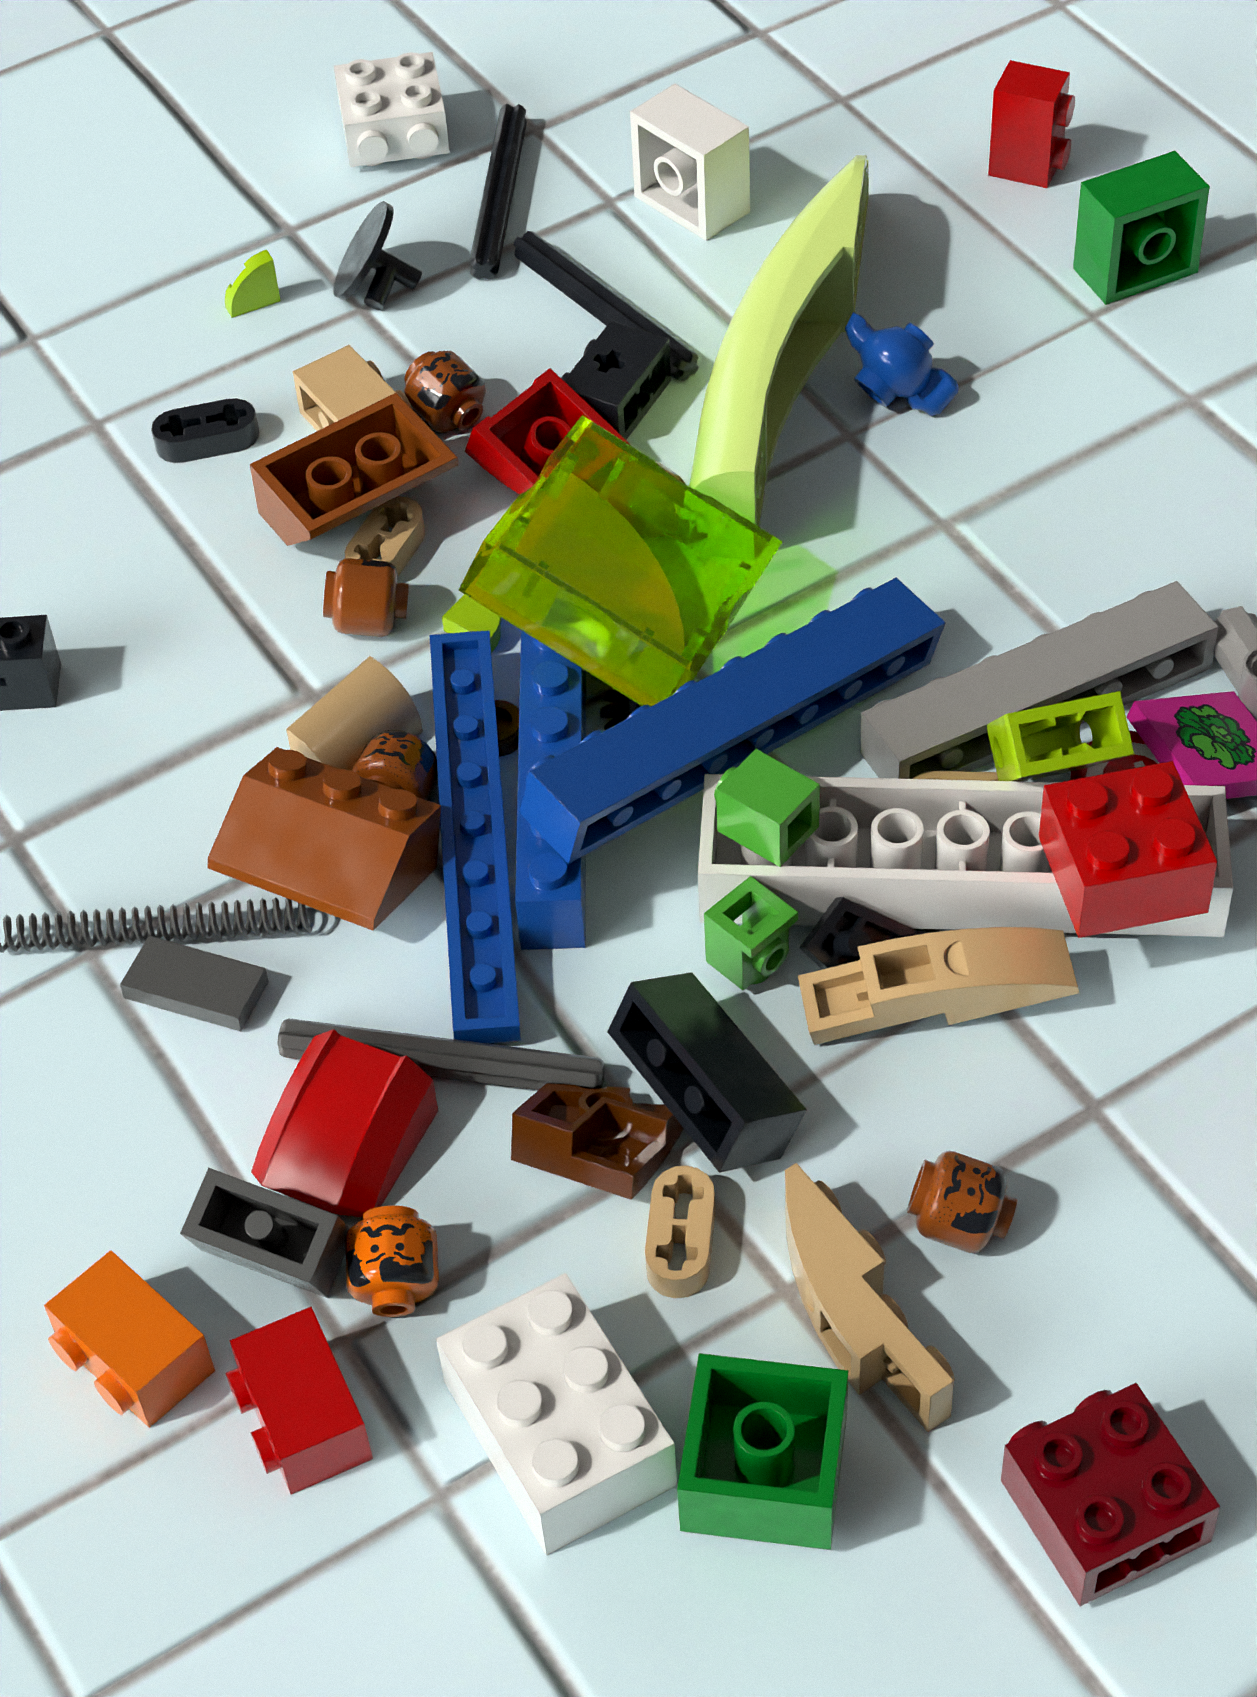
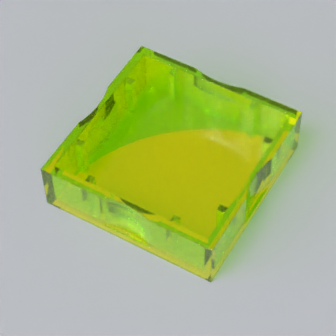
M582 415L549 456L536 483L527 491L519 494L483 540L459 591L639 705L648 704L653 706L674 695L686 682L696 679L781 546L782 541L713 497L680 482L660 467L653 459Z

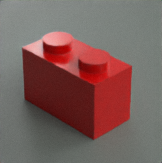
M1012 60L1009 61L993 92L988 176L1048 188L1056 170L1065 169L1071 151V139L1065 138V127L1069 126L1075 108V96L1068 94L1070 72Z
M312 1307L229 1340L238 1367L225 1373L232 1394L241 1414L253 1409L255 1410L262 1428L250 1433L266 1474L280 1469L291 1495L373 1459L363 1419Z

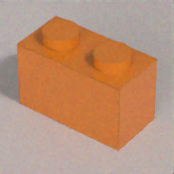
M112 1250L44 1305L55 1332L48 1340L60 1359L74 1371H77L84 1365L97 1378L94 1381L97 1391L115 1412L123 1415L130 1409L149 1428L215 1372L204 1335Z

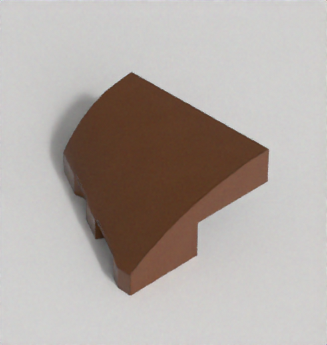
M546 1083L512 1113L511 1160L632 1200L661 1166L684 1128L665 1104L633 1103L630 1097V1088L607 1086L600 1089H587L578 1085Z

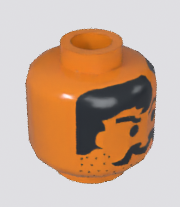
M405 1206L376 1207L363 1213L362 1221H359L348 1230L345 1241L346 1287L348 1292L357 1301L372 1305L373 1314L382 1317H400L411 1314L415 1311V1303L425 1300L436 1291L439 1281L437 1233L427 1221L419 1218V1213L415 1209Z

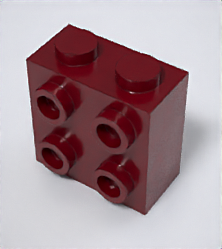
M1137 1383L1115 1393H1112L1110 1390L1098 1391L1085 1398L1075 1408L1073 1413L1050 1424H1047L1045 1421L1030 1423L1016 1432L1004 1447L1001 1482L1079 1606L1212 1542L1221 1506Z

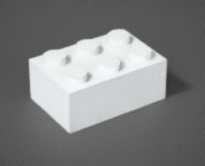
M566 1273L436 1338L446 1386L546 1556L677 1486L675 1444Z

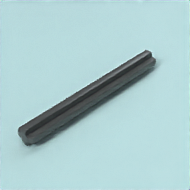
M290 1018L282 1022L278 1033L277 1045L279 1054L285 1058L301 1059L314 1036L335 1029L342 1036L400 1057L407 1055L427 1075L433 1077L539 1090L546 1083L570 1084L587 1089H600L603 1087L605 1076L604 1062L598 1057Z

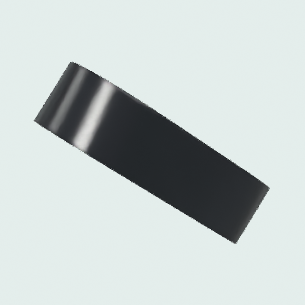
M238 398L218 400L163 412L156 417L151 428L157 454L163 460L172 463H183L239 452L251 447L259 438V427L253 405L246 400Z

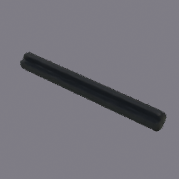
M506 104L502 106L499 112L469 259L471 265L470 273L476 279L485 277L491 280L496 277L499 271L527 125V119L525 118L526 109L520 104L514 107Z
M527 231L522 237L517 236L513 245L516 247L514 255L518 260L607 326L610 321H614L669 338L671 375L677 380L685 381L690 374H696L699 368L697 365L699 358L697 353L535 232Z

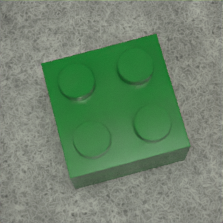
M1176 151L1081 182L1073 269L1105 305L1198 273L1210 186Z
M699 1353L677 1487L680 1531L831 1550L847 1421L849 1370Z

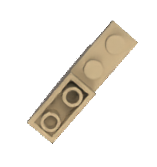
M1032 927L969 928L885 940L858 946L860 956L858 961L798 975L808 1030L814 1045L945 1013L948 1025L1079 993L1063 930Z
M797 1163L793 1164L785 1170L786 1239L792 1272L799 1294L818 1337L838 1369L849 1370L848 1382L858 1395L883 1380L927 1432L931 1431L951 1417L955 1378L949 1363L935 1347L929 1345L925 1348L908 1329V1323L901 1308L890 1296L883 1294L886 1259L876 1239L867 1230L861 1229L857 1231L842 1214L841 1206L835 1194L824 1182L818 1180L814 1183Z

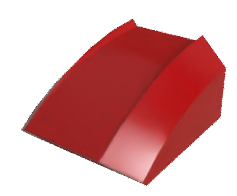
M549 368L534 380L532 386L492 417L487 416L473 427L464 452L501 483L532 502L537 500L559 470L603 502L606 487L612 475L621 465L631 460L633 450L625 438Z
M335 1029L314 1036L299 1060L273 1112L259 1146L251 1173L261 1186L333 1214L363 1217V1213L382 1206L438 1113L433 1079L407 1055L400 1057L342 1036Z

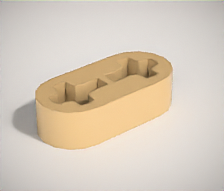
M398 496L373 508L348 543L344 552L345 559L387 561L396 567L399 576L425 537L421 506L413 499Z
M687 1165L672 1167L661 1173L655 1180L652 1188L645 1245L647 1279L654 1290L663 1296L671 1298H685L699 1292L706 1284L710 1273L715 1223V1192L713 1182L709 1176L698 1168ZM679 1194H692L688 1218L676 1219L675 1203L679 1199ZM674 1243L685 1244L686 1260L682 1265V1270L678 1271L669 1270L668 1263L672 1260Z

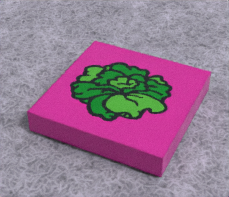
M1234 691L1134 701L1126 718L1159 763L1174 762L1184 785L1225 786L1226 799L1257 795V721Z

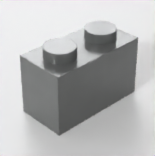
M208 1167L180 1234L201 1251L328 1298L346 1255L345 1241L350 1227L338 1215Z

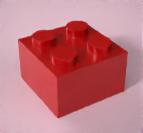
M1173 761L1044 785L1039 839L1078 938L1209 912L1217 859Z

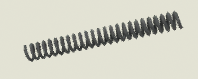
M275 897L272 900L271 926L268 919L266 900L263 898L260 900L258 927L253 901L251 899L247 901L246 928L242 919L241 903L236 900L234 902L233 930L229 919L228 903L223 901L221 903L222 918L220 931L216 919L215 904L212 901L208 904L209 922L207 931L203 919L202 905L199 902L196 904L195 932L191 925L190 907L187 903L183 905L182 933L178 925L177 907L172 904L170 906L171 923L169 935L164 920V907L161 905L157 907L158 927L156 935L152 925L151 908L148 905L144 908L145 930L143 936L139 925V911L135 906L132 908L133 923L131 937L128 934L126 925V910L121 907L119 909L120 927L118 938L116 937L113 925V911L108 908L106 910L107 931L105 939L101 930L100 911L95 909L93 912L94 934L92 940L88 931L87 912L83 909L80 913L81 936L80 940H78L75 931V914L70 910L67 914L69 928L67 942L62 931V914L57 911L54 916L56 928L54 943L50 935V918L44 912L42 915L43 938L41 944L37 936L36 915L31 913L29 916L30 940L29 944H27L24 936V917L18 914L16 917L18 937L16 945H14L11 936V917L6 914L3 918L5 939L3 946L0 943V952L4 953L8 947L17 952L21 946L26 951H30L34 945L39 950H43L47 944L52 949H56L59 944L68 949L72 942L78 948H81L85 941L91 947L98 941L103 946H106L111 940L116 945H119L123 939L128 944H132L136 938L144 944L148 936L160 939L163 936L167 941H171L176 936L180 941H183L187 934L190 938L196 940L200 933L205 939H209L214 932L221 939L226 932L234 938L238 931L244 937H247L251 929L257 936L262 934L264 928L269 935H273L277 927L284 935L290 927L296 934L300 932L302 926L309 933L313 929L308 922L306 907L301 903H298L296 925L292 900L287 898L285 899V921L283 926L279 900Z

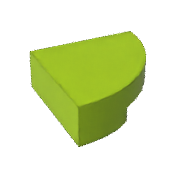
M267 249L250 257L244 263L246 268L239 274L233 285H228L225 293V308L231 318L281 301L274 261Z
M468 591L442 616L443 630L446 633L489 630L491 653L500 641L501 612Z

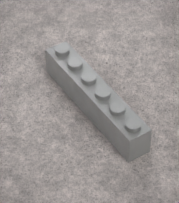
M1178 581L1153 591H1145L1132 600L1103 612L1092 613L1079 622L1050 634H1042L1031 642L1000 655L989 656L976 665L947 677L934 679L921 688L892 700L881 701L874 707L861 712L860 754L879 778L913 779L923 772L973 771L994 762L987 724L1005 714L1117 691L1121 692L1123 706L1211 669L1218 625Z

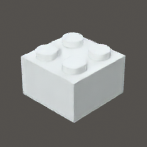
M677 84L671 85L630 111L634 196L706 241L750 213L749 126Z

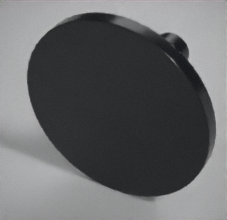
M385 201L378 203L355 233L335 278L333 293L337 298L346 300L353 295L371 268L375 269L376 272L364 298V303L376 310H383L394 281L411 290L419 283L422 271L382 249L393 220L394 208L392 205Z

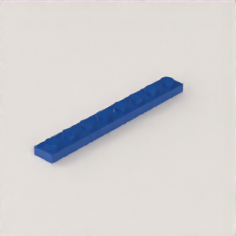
M490 631L429 635L439 805H441L440 822L453 1036L456 1040L479 1043L521 1041Z

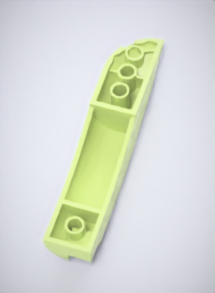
M856 155L817 193L794 219L750 283L722 340L705 393L685 511L699 513V529L709 530L710 554L756 557L767 476L778 438L794 402L813 370L841 332H846L845 327L852 313H855L869 200V161L867 160V155Z

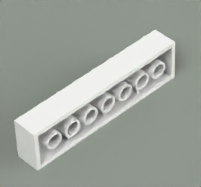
M705 774L698 863L700 923H704V913L748 877L752 876L798 911V921L793 925L815 926L834 899L844 897L914 929L959 930L990 927H1032L1063 930L1064 933H1076L1039 839L1044 785L1058 782L806 776L820 784L819 828L779 867L717 831V806L714 793L717 783L723 774ZM1184 785L1217 859L1209 912L1102 934L1224 937L1233 892L1225 786ZM742 915L734 920L736 924H742Z

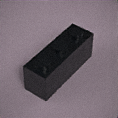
M690 972L631 982L607 1033L717 1171L721 1173L781 1159L807 1109L697 977Z

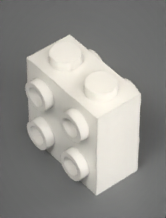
M410 52L398 57L371 61L359 59L348 64L334 66L350 167L362 165L377 166L384 162L412 158L426 159L434 155L450 153L445 108L433 52L421 54Z

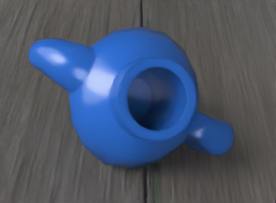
M852 313L845 331L851 346L860 354L863 368L853 378L856 384L885 408L896 397L908 398V403L912 409L922 410L930 416L940 414L958 394L959 384L945 370L932 367V355L929 350L934 345L933 341L912 323H908L904 329L895 326L875 330L861 315Z

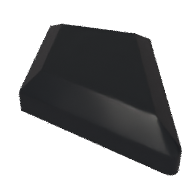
M837 897L799 948L821 969H826L860 960L858 946L919 935L921 933L849 899Z

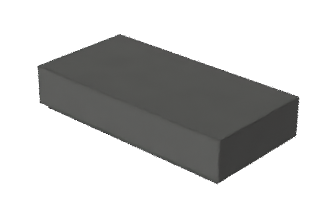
M148 936L120 983V987L125 999L241 1032L269 980L266 968Z

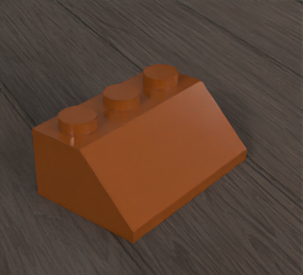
M394 393L251 463L250 470L258 513L287 546L311 540L457 467L458 457L397 393Z
M276 747L243 775L209 853L207 868L374 931L437 868L441 805L416 797L407 790L394 789L360 777L354 771L338 769L307 758L298 751Z

